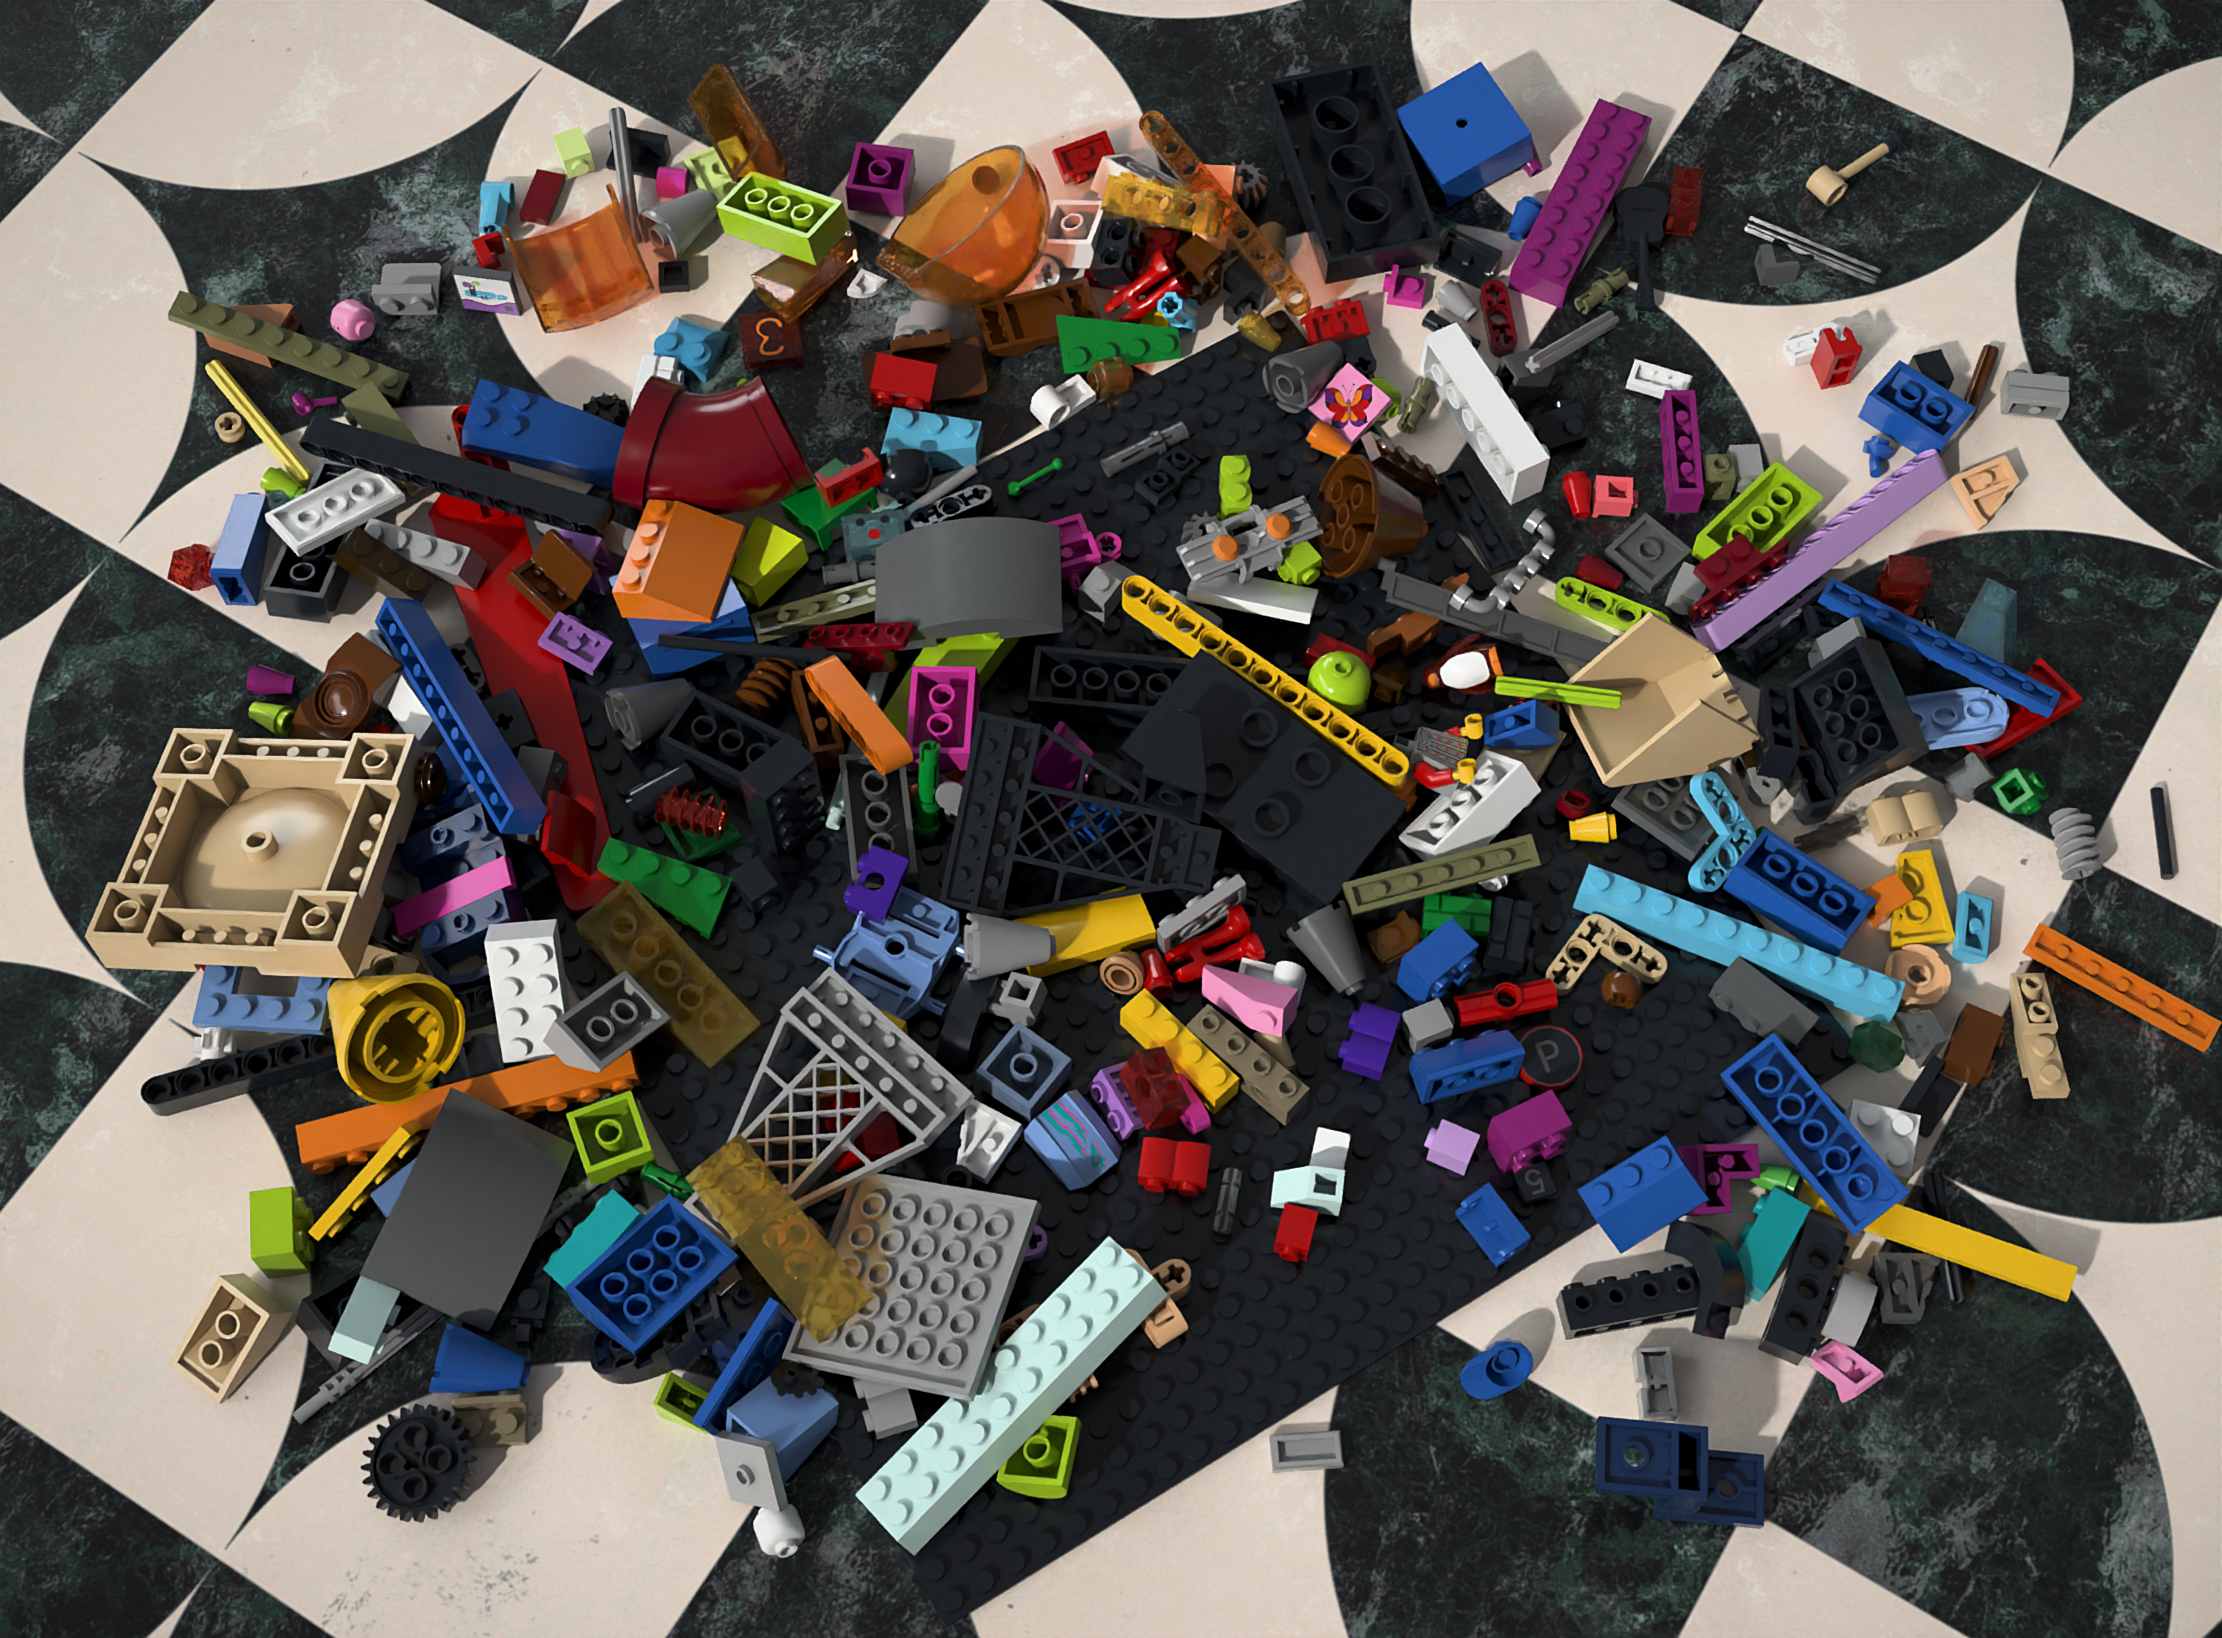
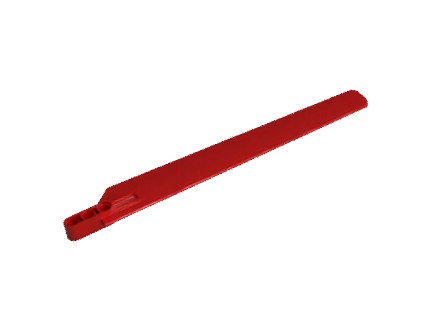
M461 405L454 409L451 420L461 457L511 472L508 460L462 448V428L470 405ZM441 493L428 512L436 538L470 547L488 563L475 591L458 585H452L490 694L493 697L512 687L515 688L523 700L543 749L554 750L569 762L567 766L568 774L562 782L559 793L579 802L596 817L589 877H576L566 864H552L549 860L563 903L568 910L577 914L616 904L624 898L626 888L599 872L597 868L609 837L613 838L564 660L538 645V640L551 621L506 580L514 569L529 560L534 553L525 520L517 515Z

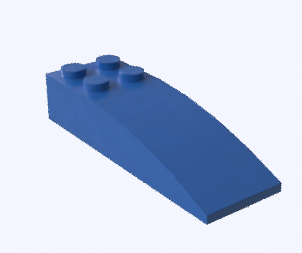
M480 379L462 428V448L612 490L617 457L625 429L558 401Z
M1775 1033L1771 1034L1720 1074L1724 1085L1854 1236L1910 1194Z

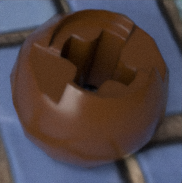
M1618 969L1613 970L1604 977L1601 984L1602 998L1610 1007L1615 1005L1631 1009L1640 1002L1643 995L1642 981L1632 971L1631 973L1618 972Z

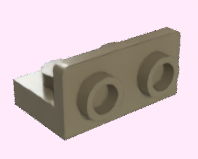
M502 1390L497 1392V1396H483L479 1392H467L462 1394V1398H452L451 1406L455 1410V1417L462 1420L458 1428L465 1427L470 1430V1433L464 1440L475 1442L476 1445L473 1448L527 1445L528 1402L518 1391Z

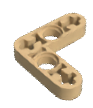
M1592 914L1583 920L1551 963L1544 979L1551 978L1552 982H1554L1555 976L1558 977L1566 966L1570 970L1566 975L1565 981L1560 982L1559 985L1554 982L1557 996L1566 995L1573 989L1597 954L1600 953L1627 972L1631 973L1632 971L1636 973L1641 981L1653 984L1663 978L1667 969V961L1659 951L1605 916ZM1596 925L1601 928L1600 933H1597L1591 940V943H1589L1586 939L1591 928H1595ZM1618 942H1626L1631 946L1632 953L1622 956L1615 951L1614 945ZM1573 948H1580L1586 953L1587 959L1582 962H1576L1570 958L1569 951ZM1638 952L1642 953V955H1641L1640 959H1638L1637 963H1636V964L1633 963V961H1634L1635 958H1636L1637 953H1638ZM1651 962L1656 963V970L1653 969L1651 972H1648L1645 969L1646 965H1649Z

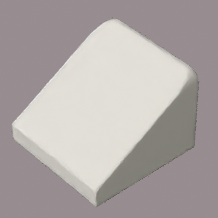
M1318 1127L1309 1166L1343 1170L1351 1135Z

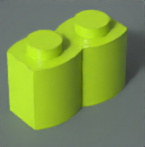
M1246 455L1223 456L1221 460L1219 477L1221 520L1245 512L1252 505V490L1249 485L1251 467Z

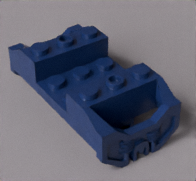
M470 783L459 797L434 809L415 811L404 844H398L404 871L419 878L422 893L504 855L511 859L517 888L509 892L501 888L418 928L424 958L434 978L448 986L452 993L484 984H491L488 963L468 973L451 975L449 970L450 966L475 954L487 960L484 941L490 924L528 921L507 834L499 832Z

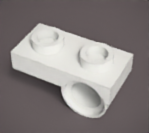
M1077 374L1056 388L1052 385L1041 387L1032 397L1030 410L1049 431L1096 401V393Z
M1242 957L1238 973L1298 989V1008L1307 974L1302 966L1288 961L1277 962L1275 966Z

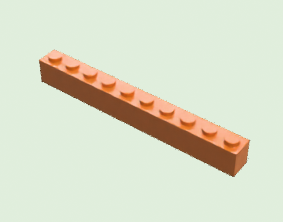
M634 1048L599 1073L567 1066L556 1055L433 1088L407 1102L394 1105L374 1104L296 1125L301 1163L311 1174L330 1173L335 1169L334 1167L346 1164H363L368 1161V1158L376 1155L400 1126L412 1119L424 1127L417 1135L421 1138V1141L416 1147H422L451 1087L521 1120L529 1119L534 1116V1113L546 1110H563L571 1103L579 1101L585 1103L598 1100L601 1095L608 1093L621 1094L630 1091L634 1086L642 1085Z

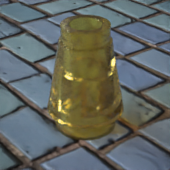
M1249 311L1237 327L1241 331L1242 337L1268 350L1270 353L1282 341V338L1278 336L1260 312Z

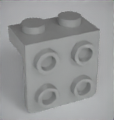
M439 263L385 264L382 268L381 284L372 285L371 292L378 314L438 315L442 278L441 265Z

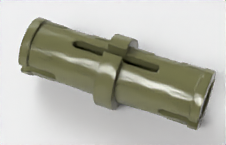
M1617 268L1606 278L1598 279L1592 283V287L1588 291L1575 298L1574 304L1579 312L1582 310V314H1587L1596 305L1610 300L1614 292L1629 283L1628 275L1624 270L1621 272V269Z
M1423 376L1418 377L1411 395L1407 396L1404 401L1405 409L1397 423L1398 429L1403 433H1406L1409 425L1408 434L1414 433L1421 415L1427 411V401L1434 388V382L1428 377L1425 378L1423 386L1421 385Z

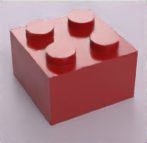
M877 353L870 386L871 405H875L878 410L884 412H892L893 407L931 413L937 386V364Z

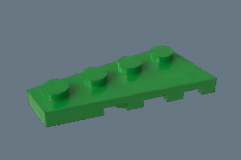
M1056 315L1064 375L1182 358L1178 328Z
M610 837L597 865L599 872L631 892L635 891L648 899L649 903L657 908L661 907L674 915L675 919L687 926L688 924L700 932V935L708 940L711 939L732 886L730 877Z

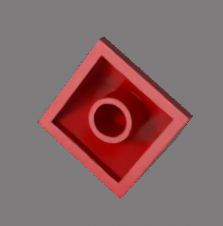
M848 1092L843 1095V1109L860 1108V1092ZM867 1093V1104H868V1103L871 1101V1099L873 1098V1097L870 1096L868 1093ZM837 1099L823 1107V1110L837 1109ZM888 1111L881 1112L854 1141V1146L871 1162L901 1148L894 1116ZM856 1115L843 1116V1129ZM826 1117L828 1133H837V1117ZM851 1151L843 1152L834 1162L836 1173L865 1166Z

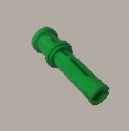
M924 741L919 745L918 793L913 799V807L916 809L915 819L912 821V826L915 833L924 836L937 834L941 829V823L938 820V810L941 809V806L935 798L939 784L941 746L939 743L936 744L935 741Z

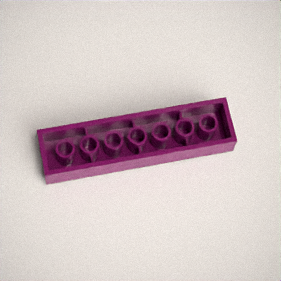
M1598 99L1512 266L1508 283L1509 289L1562 309L1615 204L1617 194L1622 190L1647 141L1652 122L1651 117L1603 99Z

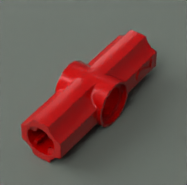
M1551 978L1517 985L1504 982L1492 990L1454 997L1453 1004L1457 1023H1459L1460 1027L1493 1020L1509 1022L1518 1015L1557 1008L1558 1000L1555 984ZM1505 998L1510 1000L1513 1005L1506 1007L1501 1005L1498 1000Z

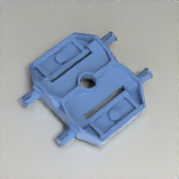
M901 885L884 926L857 916L852 930L844 937L836 951L819 943L817 949L815 948L813 956L830 963L833 970L875 1007L904 1021L920 1012L921 1009L929 1010L943 1017L948 1004L932 998L931 992L952 955L957 954L964 958V943L960 937L959 912ZM893 942H899L905 948L902 953L892 955L887 952V946ZM854 960L910 988L906 991L851 965Z

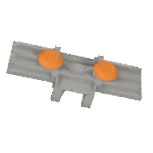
M1302 495L1268 510L1264 509L1261 511L1260 507L1254 504L1249 506L1247 511L1218 523L1214 521L1207 523V535L1180 545L1176 550L1195 586L1204 584L1237 569L1240 570L1241 575L1238 579L1242 584L1251 580L1254 572L1267 567L1271 572L1280 568L1283 561V550L1322 535L1324 532L1305 496ZM1250 522L1253 523L1254 529L1234 537L1228 534V531Z

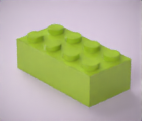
M750 171L716 206L725 234L813 265H817L851 229L843 201L754 171Z
M1775 461L1697 535L1691 554L1702 562L1741 533L1764 554L1786 538L1790 542L1816 517L1824 497L1778 461Z

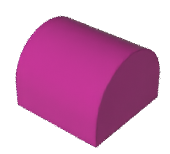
M659 166L656 177L657 196L677 198L687 194L691 179L690 170Z

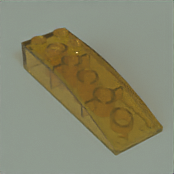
M627 879L576 921V932L617 976L625 970L671 1017L664 1025L710 1069L761 1025L754 1015Z
M740 1133L685 1177L747 1258L818 1344L873 1299L865 1286L753 1146Z

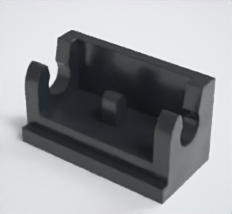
M1450 228L1440 245L1438 262H1434L1433 268L1481 290L1482 285L1488 280H1493L1498 272L1503 251Z

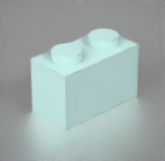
M361 1275L334 1331L328 1350L368 1365L373 1352L381 1354L389 1336V1334L383 1332L386 1324L393 1326L402 1307L396 1304L400 1291Z

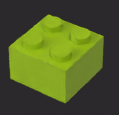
M631 1090L566 1114L586 1175L591 1184H604L619 1174H631L643 1169L648 1161L658 1164Z
M292 1186L250 1191L251 1259L268 1279L310 1273V1261L315 1259V1249L313 1241L309 1240L308 1231L314 1225V1216L312 1209L306 1206L304 1198L300 1197Z

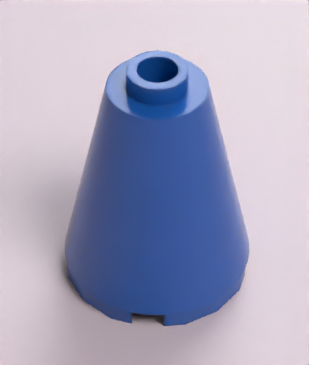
M447 1322L435 1362V1375L431 1378L429 1392L497 1393L502 1390L518 1391L519 1386H527L531 1366L525 1365L526 1357L461 1326Z

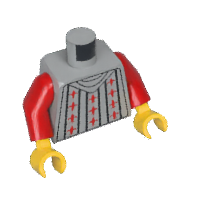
M1480 714L1468 715L1465 718V727L1460 728L1458 725L1444 731L1420 727L1413 741L1396 735L1392 746L1408 758L1409 770L1407 777L1448 798H1451L1459 781L1465 784L1471 783L1478 772L1475 759H1465L1468 740L1464 737L1468 736L1470 739H1478L1483 735L1482 717Z

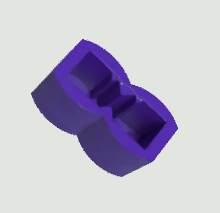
M1366 1002L1362 1003L1360 1011L1353 1009L1348 1028L1352 1029L1353 1033L1350 1040L1343 1039L1338 1055L1339 1058L1344 1059L1342 1069L1380 1081L1399 1025L1401 1013Z

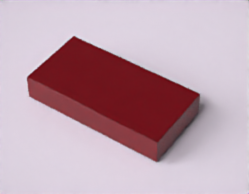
M540 169L536 170L519 212L520 221L545 226L549 225L566 182L564 174Z

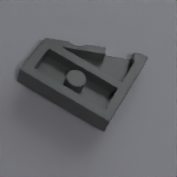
M1900 1007L1893 1016L1905 1041L1906 1053L1911 1059L1915 1060L1918 1068L1926 1066L1933 1055L1937 1056L1948 1041L1933 1010H1921L1918 1008L1906 1010V1007Z

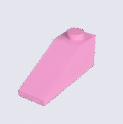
M1204 965L1202 996L1250 1029L1282 1037L1297 1016L1298 989L1211 965Z

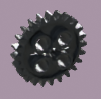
M414 1404L413 1412L402 1407L400 1408V1418L392 1414L387 1415L390 1424L388 1427L377 1424L376 1427L381 1434L379 1438L368 1437L369 1442L374 1445V1448L362 1453L366 1457L371 1458L370 1463L361 1466L362 1470L370 1472V1476L365 1478L362 1483L374 1486L367 1496L372 1499L380 1498L376 1508L381 1510L388 1508L387 1516L396 1518L399 1515L400 1520L410 1522L413 1516L414 1521L423 1523L425 1515L430 1519L436 1520L438 1519V1508L449 1513L451 1509L448 1501L461 1502L462 1499L458 1494V1490L460 1488L470 1489V1486L464 1479L465 1476L475 1475L476 1472L467 1467L468 1463L476 1461L477 1457L468 1454L467 1451L476 1444L473 1441L464 1440L470 1433V1430L465 1427L458 1428L462 1420L455 1416L450 1418V1411L442 1408L438 1412V1407L431 1404L427 1406L426 1410L424 1406ZM420 1430H423L424 1438L418 1446H415V1435ZM399 1442L402 1443L410 1454L420 1457L419 1462L421 1465L440 1478L438 1485L428 1472L418 1469L419 1464L398 1448ZM447 1452L448 1462L442 1469H439L438 1460L443 1453ZM398 1457L400 1461L399 1468L392 1474L390 1471L391 1463ZM422 1480L424 1484L423 1491L418 1497H415L414 1488Z

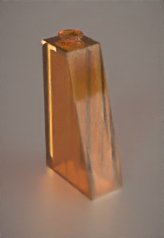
M849 230L817 265L782 255L751 275L758 298L788 325L792 324L859 259L856 245H858L856 236Z

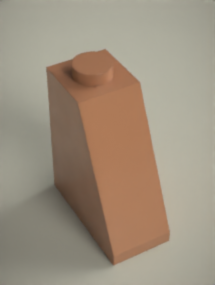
M288 303L225 306L293 332L296 331L301 323L294 305ZM203 333L211 348L273 368L278 361Z

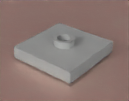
M725 1430L714 1436L731 1500L781 1512L788 1507L773 1442Z

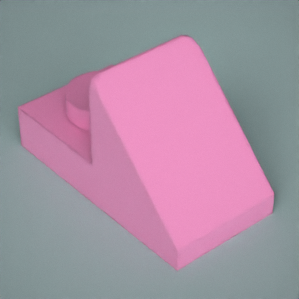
M1832 1340L1810 1357L1812 1367L1835 1383L1842 1403L1857 1397L1884 1377L1880 1369L1847 1345L1836 1340Z

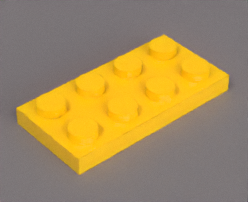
M414 1119L400 1126L308 1233L317 1241L327 1235L333 1238L337 1232L340 1233L353 1218L349 1212L351 1210L355 1212L360 1206L365 1205L371 1198L370 1194L375 1191L372 1186L375 1183L379 1185L383 1180L385 1181L399 1166L394 1162L397 1157L402 1159L421 1141V1138L417 1135L424 1127Z

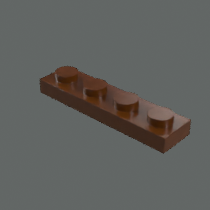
M1372 431L1360 437L1370 461L1376 466L1429 497L1440 491L1436 482L1438 475L1431 464L1423 463L1416 455L1408 454L1401 446L1393 445L1386 437H1380Z

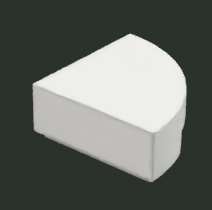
M861 268L848 287L847 294L854 298L875 296L887 287V279Z

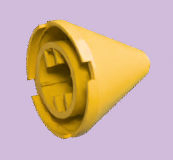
M419 973L356 977L355 979H338L328 990L327 1002L340 1074L346 1084L365 1100L376 1104L394 1105L417 1098L430 1089L426 1085L440 1071L446 1074L456 1060L465 1034V1013L461 1001L440 980Z

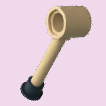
M1894 131L1886 133L1884 139L1879 141L1877 147L1838 172L1831 170L1827 165L1820 167L1811 175L1806 183V188L1827 207L1833 205L1844 195L1848 188V184L1844 181L1882 156L1901 152L1903 149L1901 137Z

